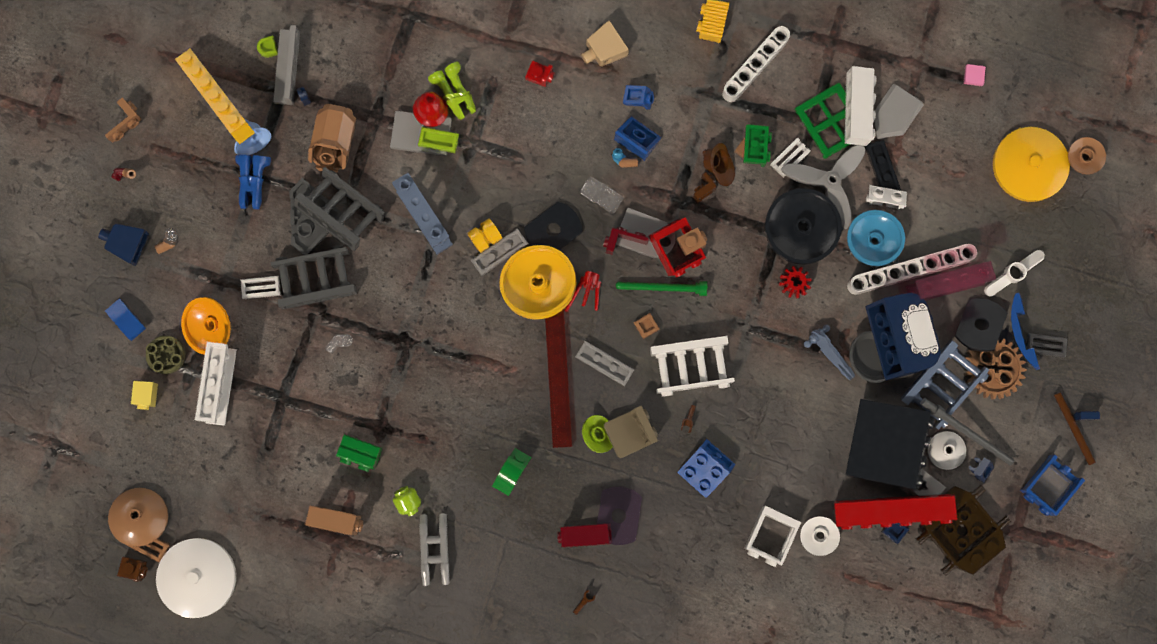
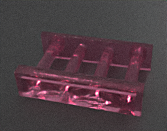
M988 261L915 281L916 283L905 287L907 293L918 294L920 299L926 301L983 286L986 282L996 280L992 263Z

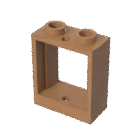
M309 506L305 525L348 535H357L362 530L363 520H361L359 515L318 506Z

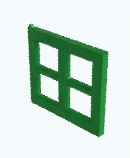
M840 83L835 84L794 109L821 151L824 159L850 145L845 144V135L837 122L845 118L846 109L832 116L823 102L837 93L846 107V92ZM819 104L828 119L814 127L805 111ZM833 126L842 141L828 148L819 133Z

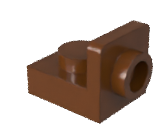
M706 172L702 174L701 179L706 185L701 184L694 190L693 199L696 203H699L716 190L717 182L711 174L708 175Z
M124 556L122 557L117 576L132 579L136 582L142 581L148 572L147 562Z

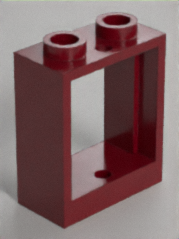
M611 524L560 527L561 531L557 532L558 543H561L562 547L612 543Z

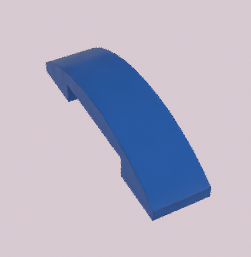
M1016 293L1011 309L1013 334L1025 359L1034 369L1039 370L1040 367L1035 349H1026L1018 316L1025 315V310L1020 293Z

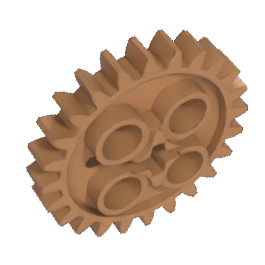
M1003 338L1000 342L997 341L994 351H967L970 357L965 358L977 368L978 366L990 367L993 365L995 368H1011V371L989 369L988 381L982 384L979 382L975 387L977 388V395L984 392L983 398H987L990 394L991 400L996 399V396L999 399H1003L1004 394L1008 397L1011 396L1010 391L1017 392L1015 386L1023 385L1019 380L1026 378L1021 374V372L1027 371V369L1021 367L1026 361H1020L1019 358L1023 354L1017 355L1018 347L1011 348L1013 342L1005 344V339ZM983 353L989 358L987 363L981 358ZM1002 355H1005L1007 357V364L1002 363ZM970 371L963 373L964 376H969L966 383H970L975 377ZM1001 374L1006 375V377H1007V382H1006V383H1003V382L1000 380V375H1001Z

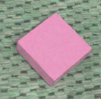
M967 64L965 66L964 84L983 86L985 66Z

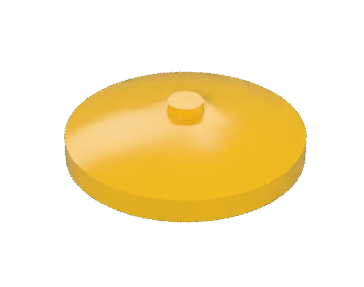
M1024 127L1011 132L999 143L993 156V172L998 184L1007 194L1021 201L1038 202L1053 196L1063 187L1069 175L1070 163L1064 144L1054 134L1042 128Z
M534 245L519 250L508 259L502 269L499 283L502 297L513 312L528 319H545L558 314L570 303L576 290L577 281L573 265L564 253L550 246Z

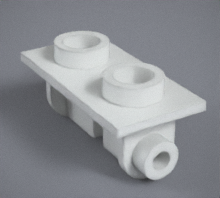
M869 185V195L867 194L866 202H869L870 205L880 206L886 203V207L900 210V208L904 209L906 207L907 192Z

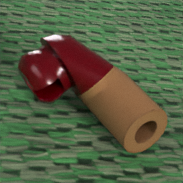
M115 168L111 175L113 179L121 181L122 177L135 178L136 172L129 168Z

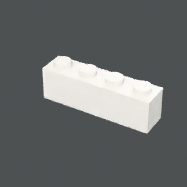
M852 66L847 72L845 144L867 146L875 137L873 122L876 113L873 111V105L876 101V94L874 93L876 76H874L873 68Z

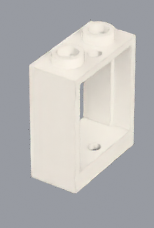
M763 506L744 549L748 550V555L756 559L759 556L765 558V563L771 566L783 565L801 522L767 506ZM765 516L791 527L777 558L752 547Z

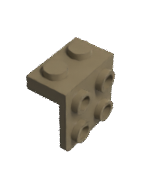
M642 406L604 424V429L618 458L628 456L658 441L657 431L654 427H651L648 421L650 419L649 414Z

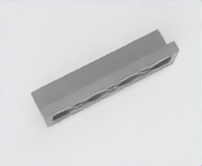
M290 25V30L280 29L273 101L275 104L294 105L300 32L295 25Z

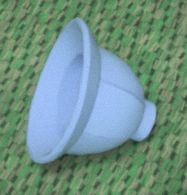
M245 119L255 134L240 145L236 141L234 146L235 153L237 155H252L262 150L271 139L270 131L262 128L257 123Z

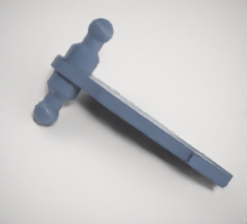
M824 325L822 329L813 330L809 340L804 342V346L809 348L812 344H817L824 355L841 371L842 375L848 380L854 378L855 374L851 367L847 365L840 353L831 344V340L825 335L826 332L830 331V326Z

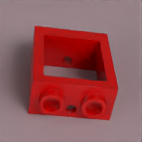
M686 217L679 218L648 235L668 276L675 275V277H679L686 273L685 269L698 267L702 264L701 261L706 258L702 248L693 252L694 257L673 268L659 242L660 239L679 229L682 230L683 234L690 232L692 229Z

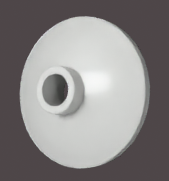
M939 432L931 438L928 456L931 462L940 469H955L963 463L966 457V445L963 439L954 432ZM948 446L952 449L950 454L946 452Z
M818 516L809 519L803 525L800 538L802 545L808 552L817 556H824L832 553L837 548L840 541V532L832 520ZM818 532L824 533V537L822 539H819L817 537Z

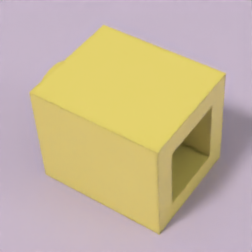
M133 381L131 404L136 405L137 409L149 410V407H156L158 384Z

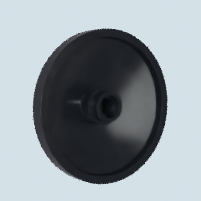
M799 188L785 192L773 202L767 212L764 227L767 241L779 257L794 264L806 265L824 259L835 249L841 236L842 222L837 207L827 196L816 190Z

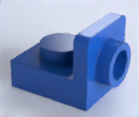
M626 85L623 104L627 106H643L645 109L650 110L651 104L654 102L653 91L647 86Z

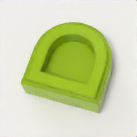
M274 36L262 38L257 43V50L261 56L269 58L278 55Z

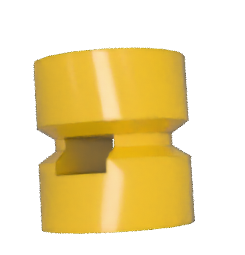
M490 218L482 222L480 228L475 227L467 232L472 243L480 253L488 249L490 243L495 244L503 239Z

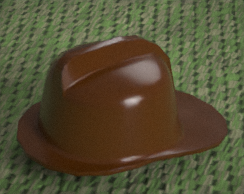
M718 143L714 148L705 149L703 151L705 170L714 174L716 180L722 186L731 185L735 177V167L726 145Z

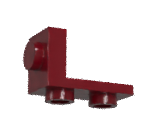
M616 227V229L612 228L610 237H605L603 247H606L605 253L613 255L618 237L644 245L648 244L649 238L643 233L635 232L633 234L627 232V229L623 227Z

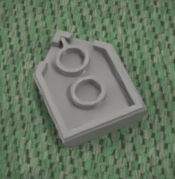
M892 84L874 110L876 113L874 124L877 140L904 135L924 106L922 101L898 85Z

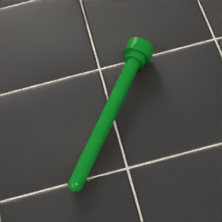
M699 281L695 285L617 282L615 285L617 289L695 292L699 296H707V281Z

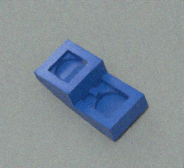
M120 298L105 310L130 341L146 329L138 317L131 312Z

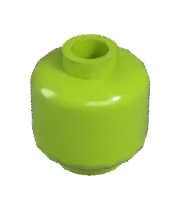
M404 486L394 492L395 496L392 501L399 514L412 516L419 511L418 507L421 505V499L414 488Z

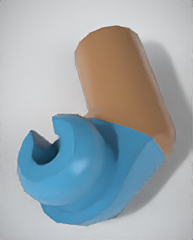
M620 148L613 150L612 158L620 167H638L637 157L627 158Z

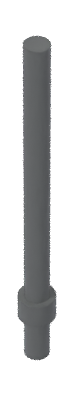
M926 398L921 401V405L930 410L933 416L943 419L1011 466L1015 460L946 413L943 407L933 404Z

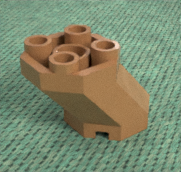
M325 104L323 108L318 110L308 151V161L311 163L313 161L319 171L326 167L337 173L338 169L342 168L343 170L346 168L356 124V118L353 116L351 109L333 104Z

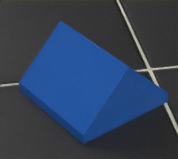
M631 116L616 131L614 140L645 161L662 137Z

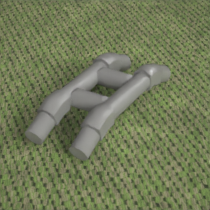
M425 514L420 515L422 585H430L429 564L441 563L442 584L448 585L450 584L447 514H439L440 536H428V516ZM440 543V555L429 556L428 544Z

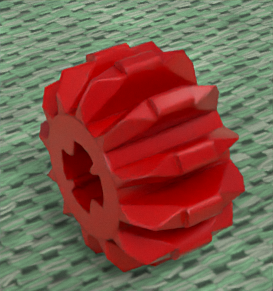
M792 266L791 271L785 269V275H780V279L783 281L779 283V286H785L782 293L789 291V298L794 293L795 298L798 299L800 294L805 296L807 294L806 290L811 289V286L807 283H810L812 279L806 278L809 274L808 271L804 274L801 273L803 267H799L798 271H796V267ZM795 278L797 279L798 283L796 286L793 285V280Z

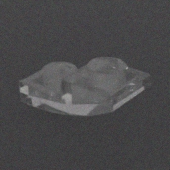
M592 177L588 178L580 191L591 202L598 203L611 214L615 213L624 199L617 192Z

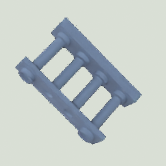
M409 173L393 181L392 184L398 196L435 253L438 255L451 247L453 244L449 239L450 236Z
M950 339L940 351L938 362L921 373L901 397V400L907 405L910 402H915L925 411L931 412L921 405L923 399L919 394L923 387L925 389L928 388L950 405L945 412L952 415L979 382L982 384L988 378L989 369L985 366L981 370L958 353L956 348L959 345ZM948 357L955 359L975 375L968 385L945 367L944 362ZM935 373H941L962 390V393L956 400L932 382L933 379L931 377ZM932 415L937 420L934 426L938 430L941 426L944 428L948 425L943 419H938Z

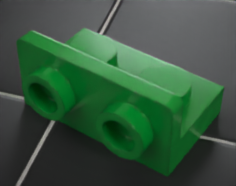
M746 124L743 163L761 164V167H765L766 163L770 162L771 152L767 151L768 144H771L772 132H769V126Z

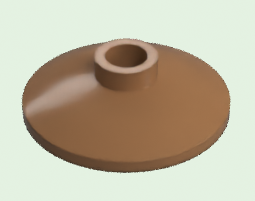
M1084 137L1076 140L1070 146L1068 160L1072 168L1077 172L1086 175L1094 174L1104 166L1106 151L1103 145L1096 139ZM1082 155H1086L1087 160H1084Z

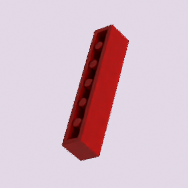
M954 494L841 500L834 502L836 527H841L842 530L853 529L852 526L859 525L861 528H872V525L880 524V527H892L893 523H900V526H911L912 522H920V525H931L932 521L950 524L953 523V520H957Z

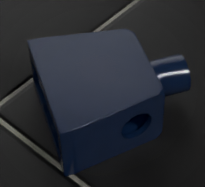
M114 224L111 231L102 228L98 238L106 241L104 249L136 267L150 233L144 229Z

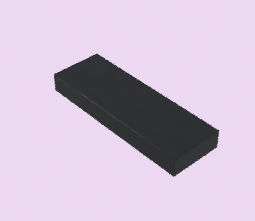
M884 140L865 146L878 187L901 191Z

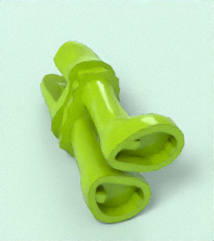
M454 62L448 65L444 72L457 93H453L442 70L431 74L428 80L431 84L438 85L445 94L443 99L447 101L446 104L451 108L455 116L462 120L465 116L458 104L464 102L471 114L476 112V107L472 95H470L469 91L465 90L458 74L461 70V65L459 62Z

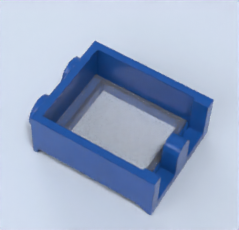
M1049 455L1027 484L1020 490L1024 494L1023 497L1030 503L1037 504L1039 511L1046 516H1057L1085 481V479L1076 478L1070 473V467L1057 462L1056 459L1058 457L1056 455Z

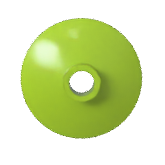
M593 415L585 420L582 427V435L586 445L591 450L597 453H605L611 450L613 446L604 429V424L609 420L600 415Z

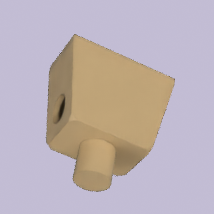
M608 21L587 39L586 45L589 50L581 54L586 64L595 59L599 66H604L628 56L629 49L611 22Z

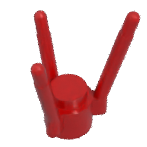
M586 271L584 277L581 276L574 296L566 306L565 312H568L582 285L586 288L582 306L586 305L590 290L595 288V311L598 310L601 285L599 274Z

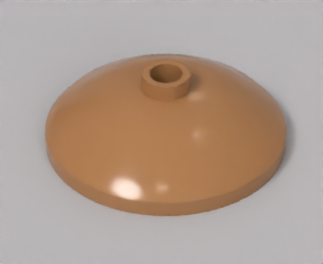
M134 488L123 492L112 503L108 514V524L113 536L121 543L133 547H141L153 543L162 535L168 523L166 503L161 496L146 488ZM134 512H138L136 519L132 518Z

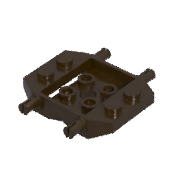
M979 485L973 492H968L957 486L949 489L945 494H954L956 511L961 508L956 512L957 520H953V523L942 524L941 526H939L941 524L940 521H932L931 525H922L923 533L915 538L920 545L930 538L940 548L949 562L940 569L945 576L953 569H959L974 575L1006 548L1002 530L1011 520L1005 515L999 522H995L981 506L977 499L986 492L982 485ZM959 525H964L966 528V533L963 536L957 533ZM986 532L989 533L961 558L958 556Z

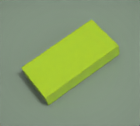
M422 127L418 146L456 153L459 134Z

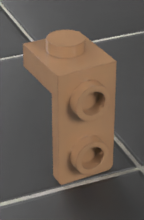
M123 97L117 103L128 117L105 135L112 143L122 139L125 132L135 128L139 121L142 120L135 112L138 108L131 100L127 102Z
M698 227L677 238L685 256L700 248L703 250L707 245V237L703 231H699Z

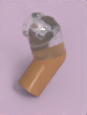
M174 228L166 229L164 241L154 246L158 254L175 247L178 235Z

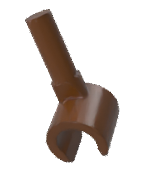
M691 405L687 418L682 421L681 431L684 426L690 428L689 433L692 431V417L696 406Z
M590 590L584 592L581 603L573 611L576 615L584 605L595 599L596 595L591 600L586 598V594Z

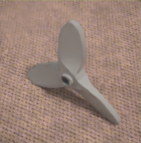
M855 145L836 161L828 172L802 164H786L781 168V171L787 177L795 181L822 187L825 190V196L835 204L839 211L842 229L847 230L851 224L850 205L847 195L840 184L841 180L851 174L861 162L865 154V146Z

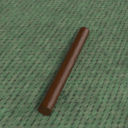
M1062 393L1055 394L1054 397L1088 465L1096 463Z

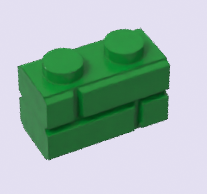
M344 434L336 457L340 458L339 462L351 465V462L359 464L358 469L369 472L370 469L375 470L382 448Z

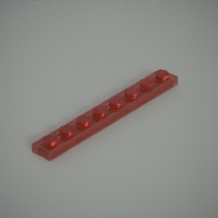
M563 309L558 314L545 318L553 448L572 447Z

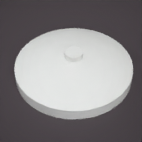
M202 538L187 539L171 547L162 557L156 573V586L163 603L174 613L188 618L205 617L220 610L232 596L236 585V568L230 554L218 543Z

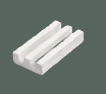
M797 138L770 165L784 178L786 175L781 171V168L802 150L804 153L792 163L798 164L811 150L807 149L806 145ZM797 145L798 148L778 167L776 164Z
M280 276L241 279L242 299L281 296ZM275 281V284L245 287V284ZM276 288V291L246 294L247 291Z

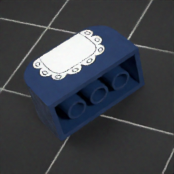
M905 293L886 297L865 306L885 380L907 376L931 368L938 362L940 357L938 335L935 332L933 317L930 314L929 307L921 296L915 293Z

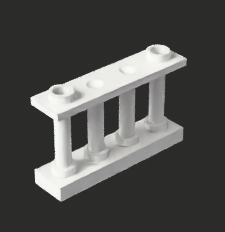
M722 336L651 347V356H656V359H658L662 388L656 390L657 394L666 397L672 396L675 391L717 385L719 388L730 387V384L734 382V378L727 379L722 350L728 344V337ZM706 348H713V351H715L719 380L708 381L704 359ZM686 351H694L696 353L700 383L689 384L685 361ZM675 353L678 360L681 385L670 387L666 357L667 354Z
M207 342L195 421L223 426L226 424L237 349L228 348L227 344Z

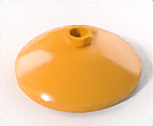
M200 297L189 302L183 311L181 319L182 332L186 342L193 350L205 355L207 342L227 344L231 330L227 312L219 302L209 297Z

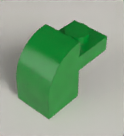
M514 448L492 487L509 496L532 457Z

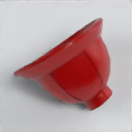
M426 92L415 100L413 114L422 125L436 127L446 120L448 105L437 93Z

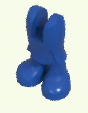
M236 155L235 161L240 167V209H247L249 196H252V207L259 210L262 203L264 167L271 164V158L253 155V157L250 155ZM253 159V176H249Z

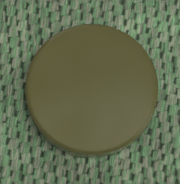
M172 336L157 337L146 346V361L149 367L157 373L172 374L178 371L184 364L186 358L185 348L178 339Z

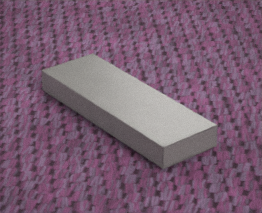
M517 228L474 257L471 262L482 277L529 244Z
M584 341L575 356L578 360L624 387L634 372V369L587 341Z

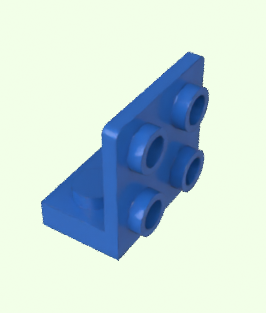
M706 439L679 469L678 474L707 498L729 475L736 464Z

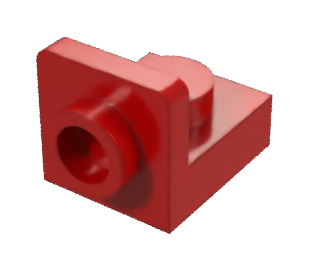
M532 60L525 79L546 87L548 82L551 83L554 78L553 66L550 64L545 66Z

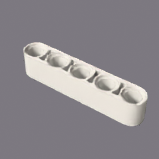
M777 27L726 83L722 93L726 101H736L784 48L790 37V32L786 27ZM781 34L785 39L779 40L776 35ZM764 48H770L773 53L767 54ZM751 62H759L760 67H754ZM746 75L749 80L743 81L739 76ZM729 88L735 89L736 94H734V95L729 94V93L727 92V89H729Z

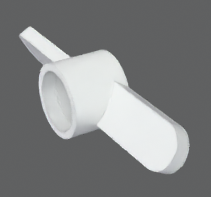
M1037 250L1022 261L1014 262L1007 266L1004 274L985 287L984 293L988 296H993L1010 283H1017L1023 280L1027 275V271L1044 260V252ZM1011 267H1017L1020 270L1021 275L1019 279L1011 276Z

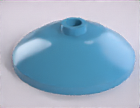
M871 210L858 215L852 221L847 233V243L851 253L860 262L870 266H883L893 262L901 254L905 245V232L899 220L890 213L881 210ZM875 239L878 243L872 244L871 240Z

